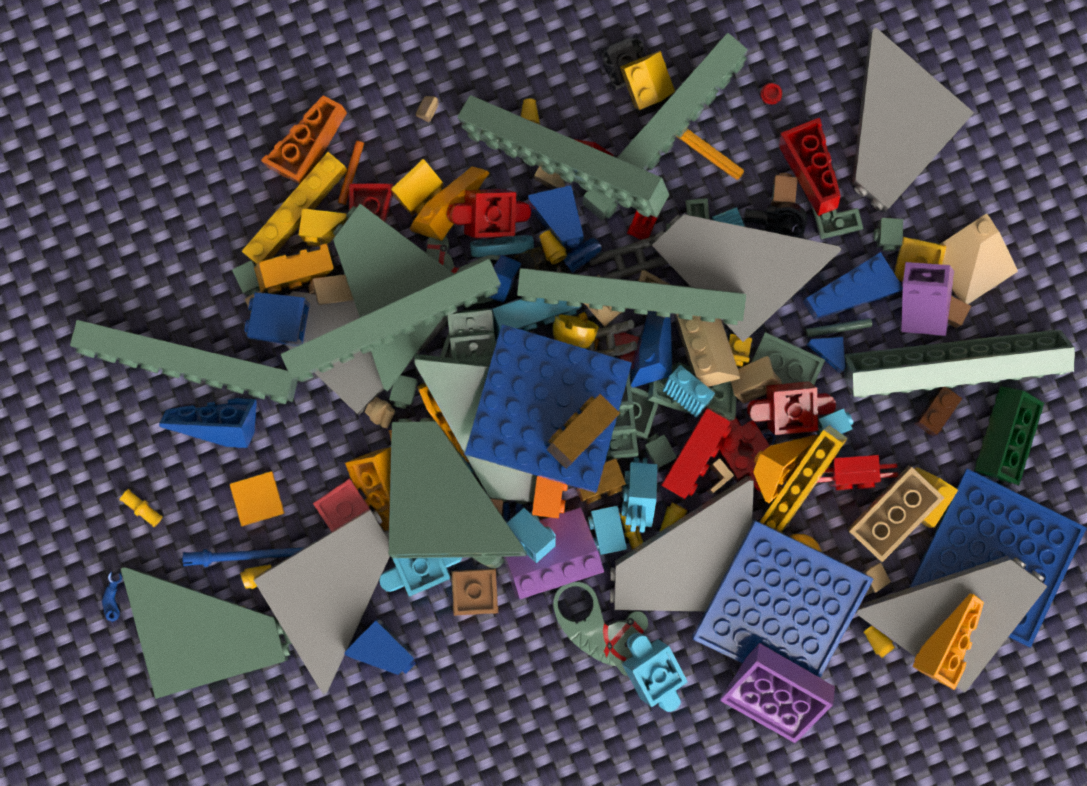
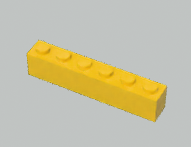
M327 152L242 252L256 265L258 262L272 259L300 227L302 208L314 210L346 174L347 169L345 165Z
M830 425L827 426L814 442L760 522L782 533L848 438Z

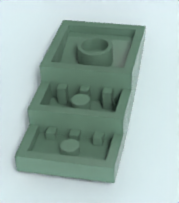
M492 308L457 311L449 315L448 325L452 358L491 362L496 345Z
M680 362L672 365V373L682 365L692 374L690 366ZM669 377L649 383V401L691 413L684 409V406H680L677 400H673V397L663 392ZM731 381L710 386L709 388L715 394L708 407L728 419L734 420L736 415V396L734 395Z
M629 375L606 460L638 456Z

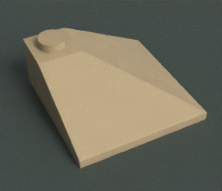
M987 213L941 243V245L947 246L942 265H950L954 270L952 291L957 299L966 304L971 303L1018 272L1000 232Z

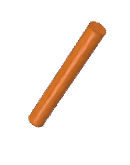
M356 141L338 199V203L341 205H346L348 200L349 184L353 183L364 143L361 141Z

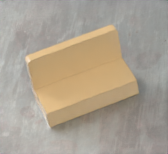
M345 275L315 278L308 285L309 293L316 295L318 305L354 300Z
M768 356L739 368L740 379L731 381L734 395L743 404L767 394L766 385L782 384L781 379L773 372Z
M721 459L716 460L709 466L720 479L707 490L709 494L714 493L734 476Z

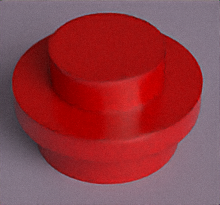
M768 83L761 90V99L768 105L777 104L782 98V89L775 83Z

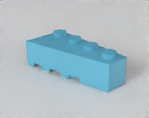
M537 298L535 302L522 301L520 299L492 309L495 341L498 339L502 324L528 332L536 329L540 324L549 325L554 323L555 316L559 317L561 314L574 316L582 305L580 307L567 306V301L560 300L558 304L544 303L543 298Z

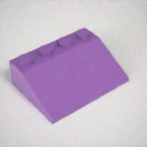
M581 508L561 513L559 518L549 517L540 520L544 527H550L555 533L556 546L539 562L535 563L528 555L504 557L514 594L518 599L604 572L597 547Z
M759 643L747 656L721 696L720 701L796 743L833 706L835 686Z

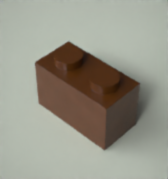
M947 387L938 388L914 424L931 436L938 435L963 398Z

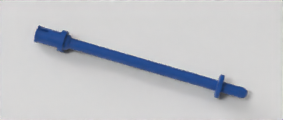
M305 547L212 553L208 549H203L200 552H183V566L204 565V567H209V564L218 561L289 557Z

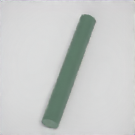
M868 318L806 329V336L808 338L872 327V320Z

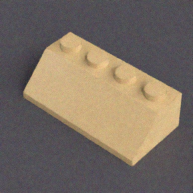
M673 313L691 372L707 387L740 379L721 319L715 318V322H706L700 320L701 316H693L692 320L680 319L678 317L679 314Z
M909 465L848 527V530L883 562L939 505L944 497Z

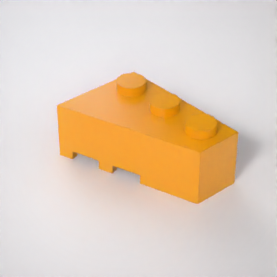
M327 243L320 245V248L315 251L307 252L306 249L301 250L300 254L287 257L283 255L258 262L254 267L261 293L268 292V294L279 293L282 291V288L289 287L290 290L302 287V284L309 283L315 278L326 277L334 269Z

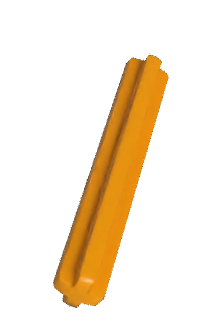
M689 129L679 138L735 180H739L743 175L744 170Z

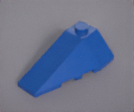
M648 311L637 344L638 348L635 351L630 367V384L632 388L667 378L672 374L671 313L670 317L656 316V311Z
M234 398L228 399V403L215 405V402H209L207 406L195 408V406L191 405L166 409L159 422V426L225 447L247 448L255 431L257 402L256 399Z

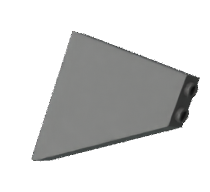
M876 27L868 39L852 185L855 186L854 190L860 196H866L871 200V205L876 210H882L885 213L974 112Z
M685 214L682 217L677 215L669 223L671 227L666 232L660 231L653 238L655 243L652 244L691 287L746 294L743 321H738L737 325L727 324L743 342L842 250L839 246Z
M296 291L285 294V296L305 298L310 303L303 344L360 318L353 300L318 305L315 294ZM447 316L443 317L416 354H419L448 324ZM286 345L290 350L297 347L292 345ZM361 351L353 354L354 359L343 364L338 361L333 364V369L324 373L319 370L314 372L358 415L366 409L370 401L378 397L384 390L371 351L365 354L361 353Z
M746 476L615 560V568L610 570V581H614V589H610V603H614V609L706 611L752 524L754 482L752 477Z
M370 509L254 577V582L323 695L329 690L345 655L344 652L351 642L390 557L388 555L389 531L386 530L384 532L379 525L383 522L377 511L372 513Z
M1005 556L862 603L858 607L856 614L916 657L925 642L970 593L978 597L984 604L977 628L971 631L970 642H972L970 650L966 649L963 661L967 663L956 686L965 693L1044 592L1047 585L1043 582L1044 577L1035 570L1031 573L1024 568L1026 564L1015 557L1012 560Z

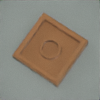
M496 569L451 571L454 616L498 613Z

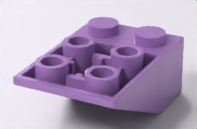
M906 262L903 280L901 332L946 336L954 270L950 265Z

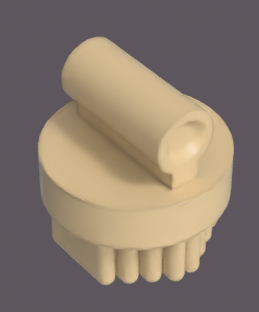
M376 397L368 403L365 413L376 425L380 424L383 428H388L395 410L387 401H382Z

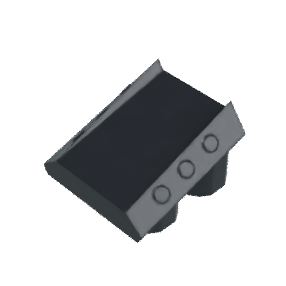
M637 33L630 34L597 48L614 90L627 86L620 67L646 56L643 41L639 39Z

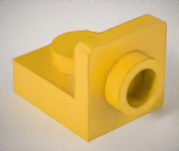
M730 334L729 345L736 366L743 367V364L749 363L752 338L748 337L743 342L737 335Z

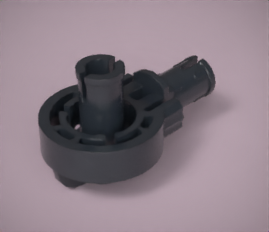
M783 202L777 206L768 205L765 211L746 208L744 213V222L763 224L765 231H772L773 233L796 238L804 233L808 222L805 210L793 202Z

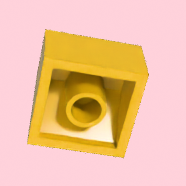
M661 51L620 67L633 105L639 110L658 103L675 92Z
M422 159L391 190L394 198L413 216L415 213L419 214L425 204L440 193L444 186L441 179L428 163Z
M302 208L299 236L304 242H307L308 246L320 247V244L331 242L335 237L333 235L335 229L339 224L344 225L349 218L346 217L347 214Z
M915 467L914 469L944 497L939 505L921 522L928 528H933L958 490L939 477Z

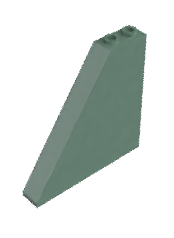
M361 204L357 208L353 206L346 216L349 218L344 225L339 224L333 232V235H335L333 240L360 318L455 275ZM444 314L436 316L437 321L424 326L421 323L415 326L416 330L407 335H404L402 332L395 335V340L383 345L380 342L374 345L375 349L371 353L383 388L387 392L443 319Z
M415 354V365L465 453L491 362ZM466 455L489 498L503 500V502L515 500L518 504L534 502L536 475Z
M430 418L420 419V422H412L410 419H399L398 422H392L389 556L393 559L527 556V552L436 421Z
M130 567L121 568L155 699L288 660L287 656L290 655V649L287 642H283L281 634H284V630L275 616Z

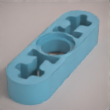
M530 235L474 240L470 243L471 255L474 257H484L488 255L526 253L534 250V240Z

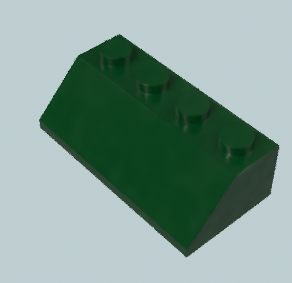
M1000 386L995 398L993 412L989 417V425L982 440L981 451L976 459L975 470L986 476L1019 486L1044 402L1023 390Z

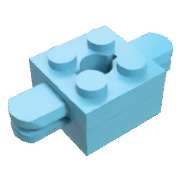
M634 457V461L630 462V470L625 471L624 481L627 485L623 486L622 498H624V502L622 503V516H626L625 525H631V532H635L636 526H639V532H644L645 527H652L657 495V464H647V458H643L642 463H639V458Z
M463 557L393 559L396 567L382 573L379 580L380 585L384 590L390 592L405 586L409 597L451 579L447 567L459 563Z
M641 633L632 634L627 640V646L632 657L623 662L622 665L640 699L651 707L658 703L667 712L676 710L681 703L676 690L688 683L670 647L658 639L651 643L648 637Z

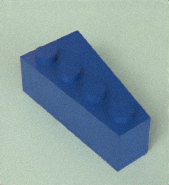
M880 252L810 295L803 303L813 319L816 320L898 294L903 291V286Z

